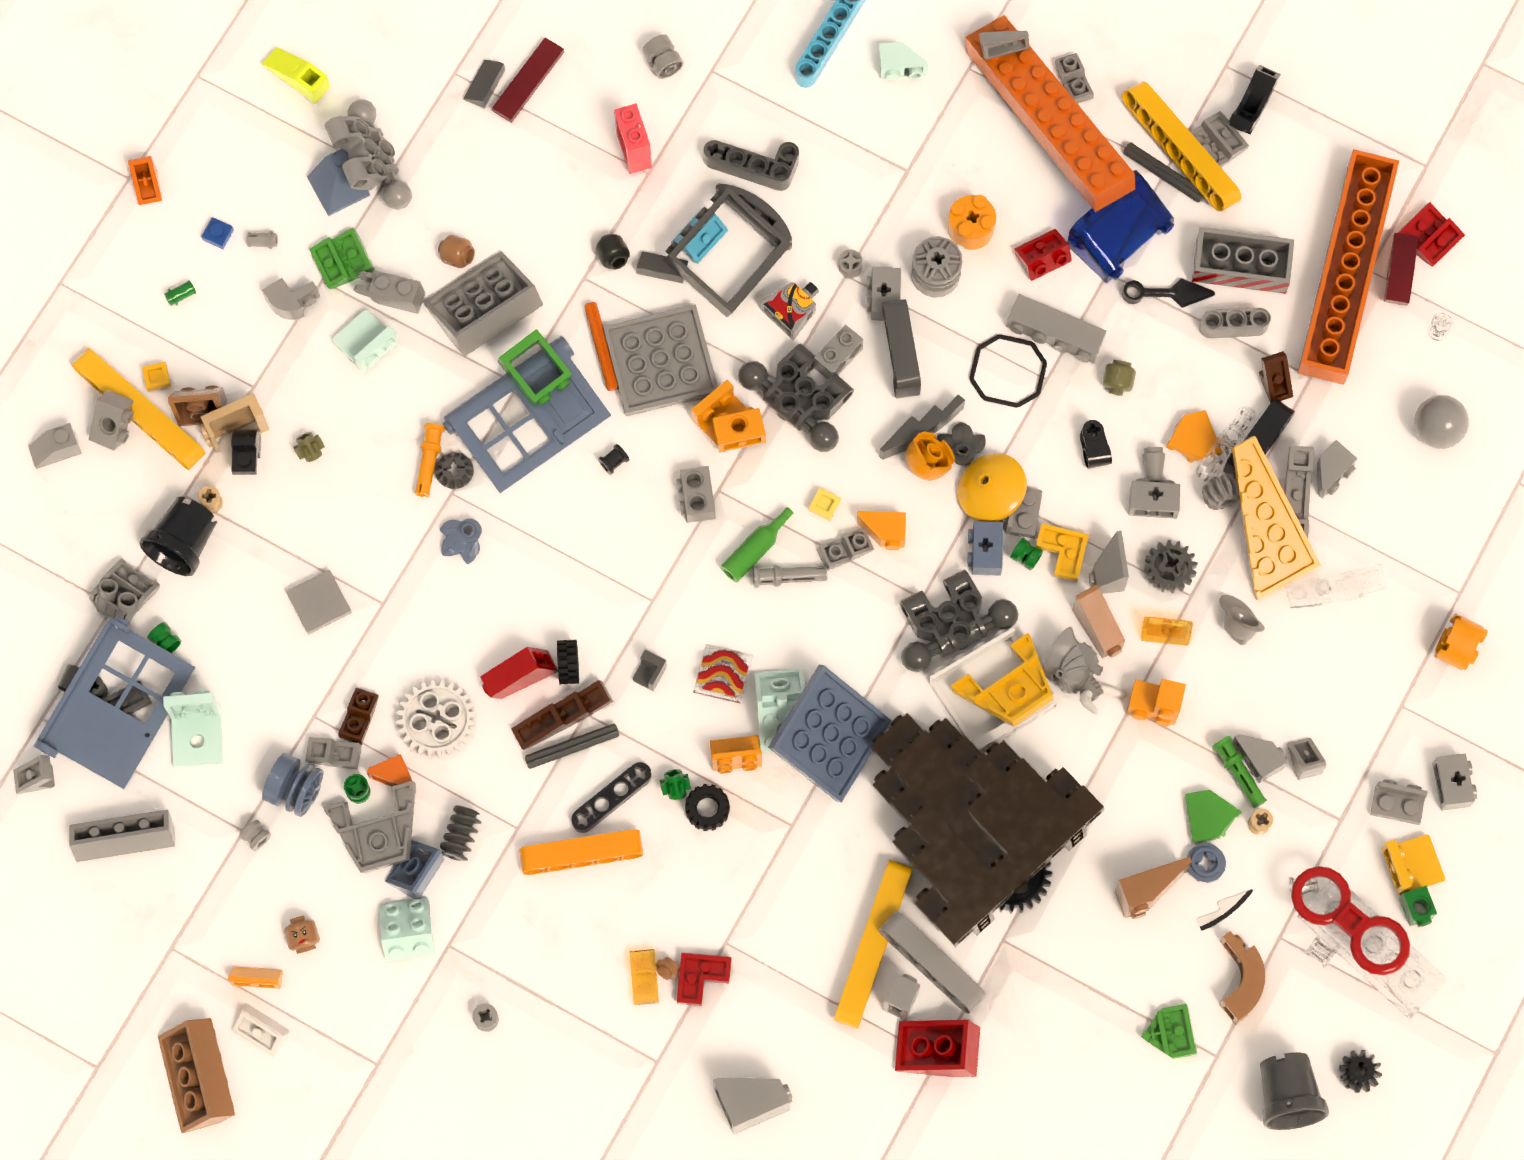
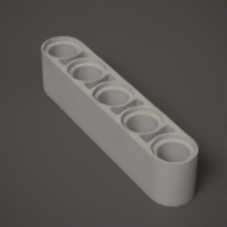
M894 911L879 928L880 934L965 1013L969 1014L986 995L985 991L899 911Z

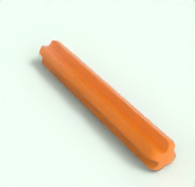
M587 303L584 306L606 388L608 391L619 389L597 303Z

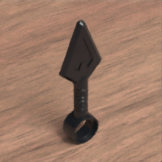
M1183 278L1171 288H1144L1142 283L1132 280L1125 284L1122 291V297L1128 304H1137L1143 297L1172 298L1181 308L1215 295L1213 290ZM1135 287L1139 290L1140 295L1135 298L1130 297L1127 294V289Z

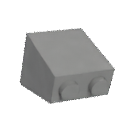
M716 1078L713 1080L715 1093L734 1135L790 1111V1103L793 1102V1096L787 1083L782 1085L780 1079Z

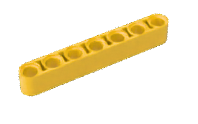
M1142 81L1123 91L1122 99L1126 107L1216 211L1222 212L1241 201V192L1237 185L1147 82Z
M87 348L71 364L73 369L100 394L110 390L133 400L132 410L134 415L131 421L185 469L189 471L206 454L196 441L90 348Z
M889 859L834 1021L858 1029L888 943L880 934L879 928L894 911H899L913 867Z

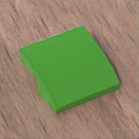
M353 227L334 239L328 237L309 248L328 289H333L358 279L360 271L371 272L375 270L357 231Z

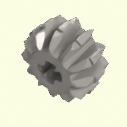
M1231 473L1227 475L1222 474L1220 477H1215L1212 481H1208L1203 486V499L1209 509H1224L1228 506L1231 507L1234 503H1238L1240 498L1236 475Z

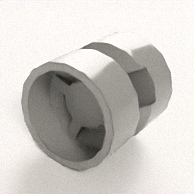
M666 34L652 38L642 48L647 60L653 63L651 67L659 79L673 76L684 66L682 58L674 50L675 46Z

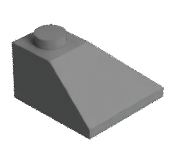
M1122 530L1116 531L1095 562L1092 573H1089L1090 587L1097 584L1102 594L1123 592L1128 582L1129 573Z

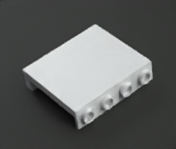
M1014 627L1008 631L1002 629L993 636V640L988 643L985 641L980 642L973 648L974 651L967 655L964 653L958 655L952 660L953 663L951 665L936 668L931 673L932 676H930L929 684L958 729L981 753L985 752L993 743H1000L1060 707V697L1057 692H1052L1053 700L1013 727L952 692L951 685L967 674L975 680L982 690H985L1023 664L1010 647V644L1018 640L1014 635Z

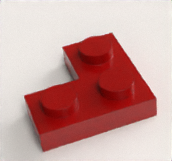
M681 953L677 1004L702 1006L704 982L729 984L732 957Z

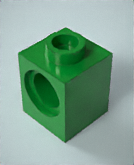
M1427 886L1405 892L1399 898L1409 926L1417 924L1418 927L1429 925L1437 915ZM1419 903L1423 905L1425 913H1417L1413 908V904Z

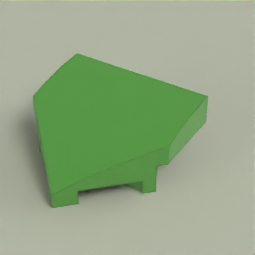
M1211 790L1185 794L1192 840L1195 844L1220 839L1221 836L1225 837L1230 825L1242 812Z
M1188 1004L1162 1008L1161 1011L1158 1010L1157 1015L1147 1030L1141 1035V1038L1172 1059L1198 1054Z

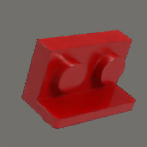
M1056 228L1014 248L1016 257L1027 269L1028 278L1031 281L1072 261L1069 244Z

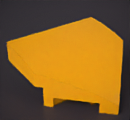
M1206 410L1184 415L1176 424L1173 435L1166 445V448L1171 451L1175 449L1186 456L1190 463L1195 459L1198 461L1211 459L1222 454Z

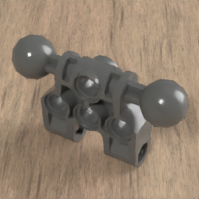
M801 343L793 348L777 364L776 382L774 384L768 380L767 369L762 363L758 361L744 363L738 371V379L743 388L749 391L759 390L764 394L763 401L769 404L781 419L788 421L798 431L804 429L809 433L810 444L815 450L829 452L836 447L839 442V434L835 426L828 422L818 423L816 420H829L849 400L854 393V388L837 374H834L823 385H816L813 378L807 376L814 369L815 355ZM787 372L792 374V377L786 378L781 374ZM807 388L810 392L802 393L799 389ZM788 403L793 405L794 408L786 409L783 405ZM825 403L828 407L824 409L819 408L817 404Z
M965 569L943 580V585L951 601H944L938 607H933L922 590L899 601L901 609L916 637L931 641L927 644L917 641L909 643L901 652L902 664L909 671L915 673L922 672L929 667L932 657L938 654L945 657L957 650L966 649L970 644L986 637L987 630L993 627L1001 630L1010 629L1016 624L1019 617L1017 606L1007 599L996 600L988 609V614L979 617L982 596ZM972 601L976 606L968 608L964 603ZM945 612H951L955 616L953 618L947 619L943 617L942 614H944ZM927 622L932 624L933 627L930 629H923L921 627V624ZM962 632L966 637L957 639L954 637V634Z

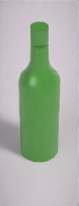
M786 507L771 523L757 527L720 565L723 573L733 582L738 583L776 543L779 529L794 512L789 507Z

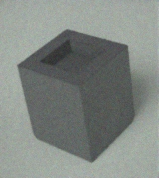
M645 649L640 657L641 664L632 679L633 682L654 692L667 668V660Z

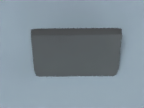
M484 60L465 94L464 100L485 109L505 72V64Z
M642 251L636 268L637 274L682 284L684 282V279L663 261L666 256ZM679 259L682 263L688 266L687 260Z

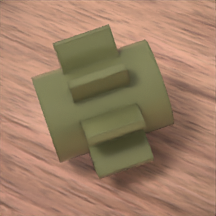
M307 432L297 437L296 442L298 445L293 446L299 459L305 458L306 462H311L321 457V449L325 448L321 437L318 434L313 436L312 432Z

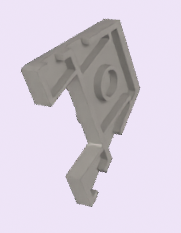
M414 781L391 787L396 807L395 813L352 825L348 802L342 801L323 807L326 815L332 820L336 832L340 834L346 844L345 847L360 873H368L410 860L416 783Z

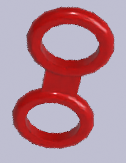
M1316 866L1306 869L1297 876L1292 885L1291 899L1294 909L1301 918L1317 925L1332 923L1337 925L1351 937L1350 949L1353 959L1362 969L1371 974L1387 975L1395 973L1404 966L1410 954V941L1407 932L1400 923L1390 917H1368L1351 903V891L1348 882L1339 872L1332 868ZM1316 877H1323L1333 881L1341 895L1340 904L1337 909L1332 913L1324 915L1310 911L1302 899V888L1307 881ZM1377 926L1391 930L1398 938L1400 945L1399 954L1396 959L1391 963L1383 965L1375 964L1368 960L1361 949V938L1364 932Z

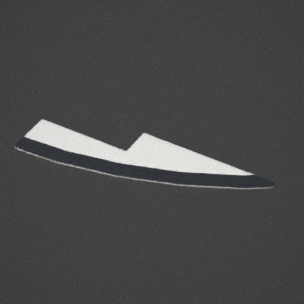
M1253 889L1218 901L1219 911L1197 918L1201 931L1218 924L1230 916L1248 899Z

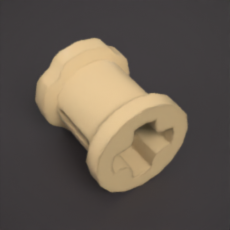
M205 486L199 491V502L213 514L217 513L223 507V500L217 488ZM210 497H214L212 498L210 503H207V501L210 500Z
M1263 808L1255 810L1248 820V828L1255 835L1265 834L1273 824L1271 812ZM1260 818L1264 819L1261 826L1257 825V821Z

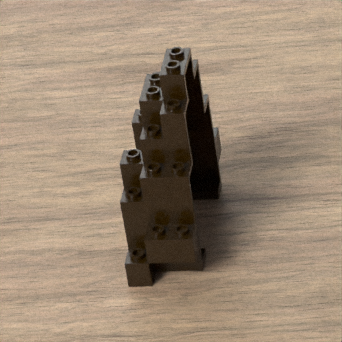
M906 713L904 716H897L890 725L892 727L886 733L882 731L872 740L874 743L871 745L872 750L889 768L887 772L882 770L874 778L875 783L872 785L909 826L908 828L903 826L894 834L895 839L892 842L895 848L931 886L930 889L924 888L915 897L917 899L915 902L917 909L956 948L972 932L978 936L995 920L993 913L1063 848L1070 851L1087 836L1086 827L1101 815L1105 808L1064 767L1060 770L1055 768L1045 778L1046 782L1004 740L1001 743H993L986 750L988 754L985 755L965 735L963 736L947 718L943 721L940 719L935 721L929 727L930 732L928 733Z

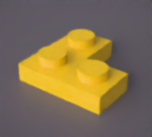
M1041 523L1036 547L1059 554L1053 577L1074 582L1078 581L1089 534Z

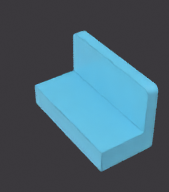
M714 213L683 250L692 262L698 264L726 234L728 229ZM694 216L688 224L693 226L698 219ZM680 233L671 241V244L673 241L678 244L683 238Z

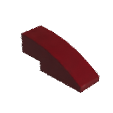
M1394 233L1383 302L1405 306L1409 304L1417 253V236Z

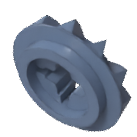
M1198 844L1187 855V857L1192 859L1188 868L1189 875L1195 878L1197 882L1201 881L1208 884L1218 880L1225 871V856L1213 844ZM1204 854L1207 861L1213 863V865L1208 867L1207 873L1204 870V866H1199L1198 864L1202 862Z

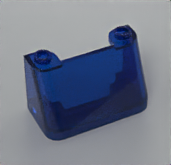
M1137 170L1133 171L1135 173V190L1097 212L1091 208L1069 231L1067 240L1069 248L1106 284L1111 279L1117 280L1123 274L1125 261L1155 234H1168L1175 225L1173 215Z

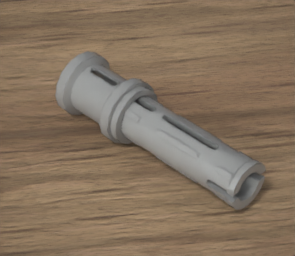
M774 565L773 568L760 569L757 566H753L754 588H758L760 585L779 587L782 583L827 581L828 579L827 566L781 568L778 565Z

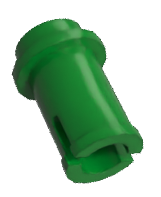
M188 280L172 290L168 288V292L164 293L169 305L175 304L177 306L178 302L196 294V290L191 281Z

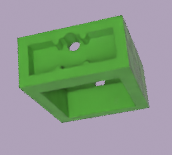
M537 329L502 354L497 361L532 407L537 403L542 406L552 398L550 394L558 389L560 392L570 384L569 379H571L572 373ZM538 343L562 375L535 395L511 363Z

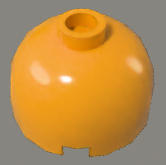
M926 431L918 433L907 447L905 459L909 469L915 476L923 480L932 481L942 478L951 470L955 457L947 442L944 440L938 441L934 438L936 434Z

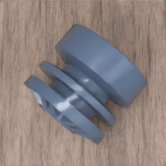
M282 753L267 777L262 791V800L275 806H280L286 799V811L292 812L294 810L296 816L303 817L319 794L324 771L318 767L313 770V766L309 763L299 771L300 759L288 753Z

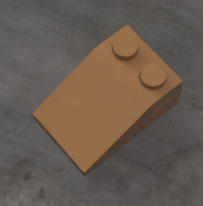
M215 385L206 386L205 389L186 387L182 388L181 391H174L168 396V403L179 426L203 425L200 416L225 406L226 395L223 387L219 388Z
M1191 857L1120 879L1115 888V893L1124 918L1132 917L1134 920L1147 915L1146 911H1149L1187 872L1192 862Z

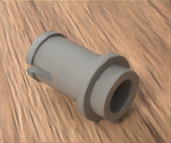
M269 230L268 233H247L248 247L256 246L272 249L278 245V235L273 233V231Z

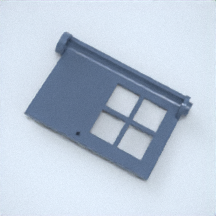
M559 336L549 345L572 373L571 379H569L570 384L560 392L558 389L550 394L552 398L545 404L540 406L537 403L532 407L510 377L504 374L444 416L445 422L442 424L450 435L454 433L460 437L499 493L505 491L612 416L571 360L574 352L563 336ZM542 349L514 367L535 395L562 375ZM512 391H515L530 414L509 428L493 404ZM489 408L505 432L486 445H483L467 422ZM534 418L550 441L528 455L512 432ZM506 436H509L525 459L503 473L487 450Z
M116 615L114 619L108 618L33 747L52 758H55L60 753L125 789L168 715L164 708L163 696H170L173 692H181L193 673L195 666L131 631L127 627L129 622ZM118 641L145 655L132 678L105 664ZM149 658L175 672L162 696L136 682ZM102 669L128 683L115 707L89 692ZM132 686L159 700L146 723L120 710Z

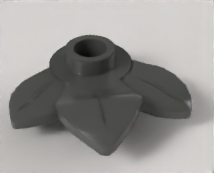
M964 422L956 424L952 434L938 435V441L944 440L953 451L955 463L961 466L970 464L975 454L982 451L986 445L985 435H973L971 427Z

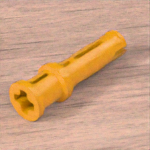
M425 423L423 427L425 429L424 441L420 444L422 458L414 492L419 497H424V495L426 498L430 497L436 457L442 450L440 442L442 433L445 432V427L435 423Z

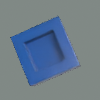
M212 217L201 238L209 244L224 249L234 232V228Z

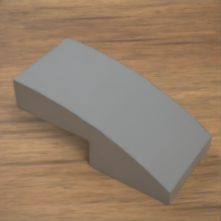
M309 737L305 761L324 766L358 769L362 745L354 742H338L330 738Z

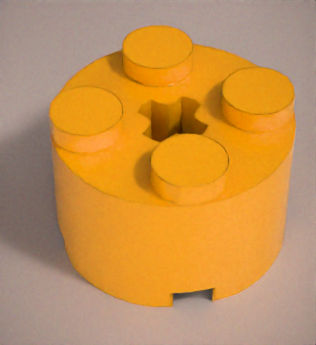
M967 195L955 201L951 205L948 218V234L951 240L968 250L980 249L987 245L995 231L996 212L993 205L983 195Z
M1455 613L1449 621L1453 625L1449 626L1448 629H1444L1436 646L1435 652L1437 654L1434 657L1460 670H1466L1469 664L1473 665L1477 659L1479 651L1476 648L1479 642L1482 643L1488 630L1482 625Z

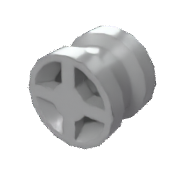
M853 249L842 252L839 257V272L846 278H855L861 273L863 262L861 254Z
M254 820L244 828L240 837L243 841H248L250 848L256 851L268 842L272 834L262 828L259 820Z
M487 1003L480 1004L474 1009L473 1021L480 1031L490 1032L498 1026L499 1015L492 1005Z

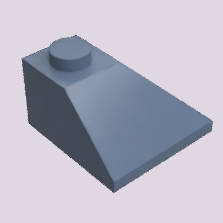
M344 149L325 156L307 176L328 217L370 196L368 190H358L350 187L342 168L343 163L349 160L348 153Z

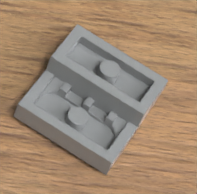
M1219 111L1203 120L1199 127L1190 132L1222 168L1248 149L1249 144L1234 127L1229 125V120Z

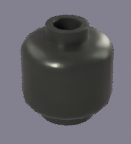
M617 234L604 235L595 247V252L602 265L608 269L617 270L624 267L630 257V251L626 243Z

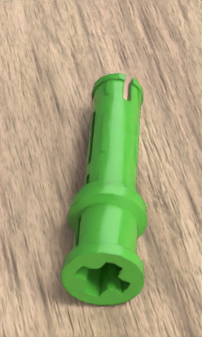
M1227 736L1215 743L1212 749L1216 750L1224 762V768L1230 769L1251 802L1252 807L1257 808L1265 803L1267 799L1263 796L1243 764V755L1235 749L1231 742V736Z

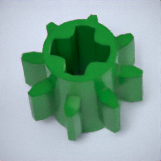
M679 769L665 772V779L659 780L663 796L668 794L671 800L684 798L687 795L686 790L691 789L688 774H683Z

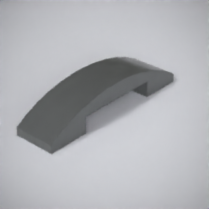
M718 183L716 185V192L718 190L723 192L728 187L733 190L792 244V236L786 223L767 202L745 189L728 184Z

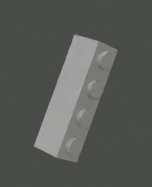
M1018 294L1006 327L1015 334H1025L1039 344H1049L1058 352H1068L1075 355L1082 362L1089 361L1091 363L1095 362L1107 333L1105 329L1021 294Z
M168 809L69 825V846L76 862L175 847V826Z

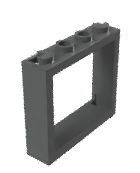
M729 187L723 192L718 190L710 199L713 204L708 209L704 206L695 216L698 221L693 226L690 224L686 226L680 233L683 238L678 244L675 241L672 242L665 250L668 255L663 260L726 317L736 310L792 245ZM724 202L775 247L728 302L721 298L676 257Z

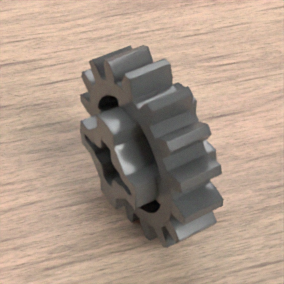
M1167 540L1166 546L1158 542L1157 550L1155 548L1150 549L1149 553L1151 556H1146L1145 562L1148 564L1145 565L1144 571L1150 572L1146 579L1154 580V588L1161 585V592H1164L1166 588H1170L1171 593H1174L1176 587L1183 591L1185 588L1184 583L1189 586L1192 584L1191 578H1195L1197 574L1193 569L1197 568L1198 562L1192 561L1195 553H1187L1188 545L1181 548L1180 541H1177L1176 545H1172L1171 540ZM1160 557L1159 561L1161 564L1155 568V561ZM1169 563L1170 566L1175 565V569L1173 570L1172 567L1167 568L1166 566ZM1187 566V572L1182 576L1181 569Z

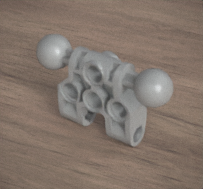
M366 99L353 101L348 108V116L334 117L324 124L333 147L344 149L348 153L349 160L343 163L342 168L352 189L372 190L384 180L386 186L382 193L383 201L387 207L394 210L406 208L411 202L412 192L407 183L397 179L396 175L399 173V168L394 164L395 149L393 145L383 137L384 134L381 128H375L374 126L377 117L376 108L372 102Z

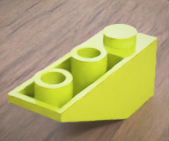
M278 47L262 63V66L314 104L330 89L326 74L311 63Z

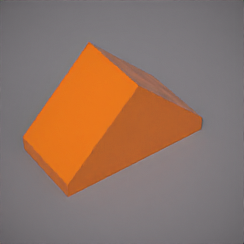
M152 156L128 160L138 204L143 205L162 201L157 169Z
M401 754L371 766L367 770L369 779L391 787L412 781Z

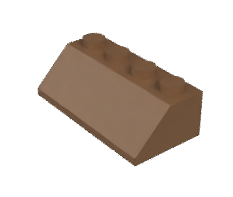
M212 1019L186 1020L159 1035L158 1040L181 1134L219 1124L235 1116L234 1105Z

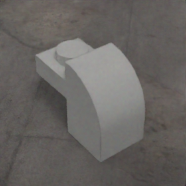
M283 278L262 289L264 297L273 312L287 320H296L304 317L302 307L313 305L320 297L318 288L313 281L294 292H291Z

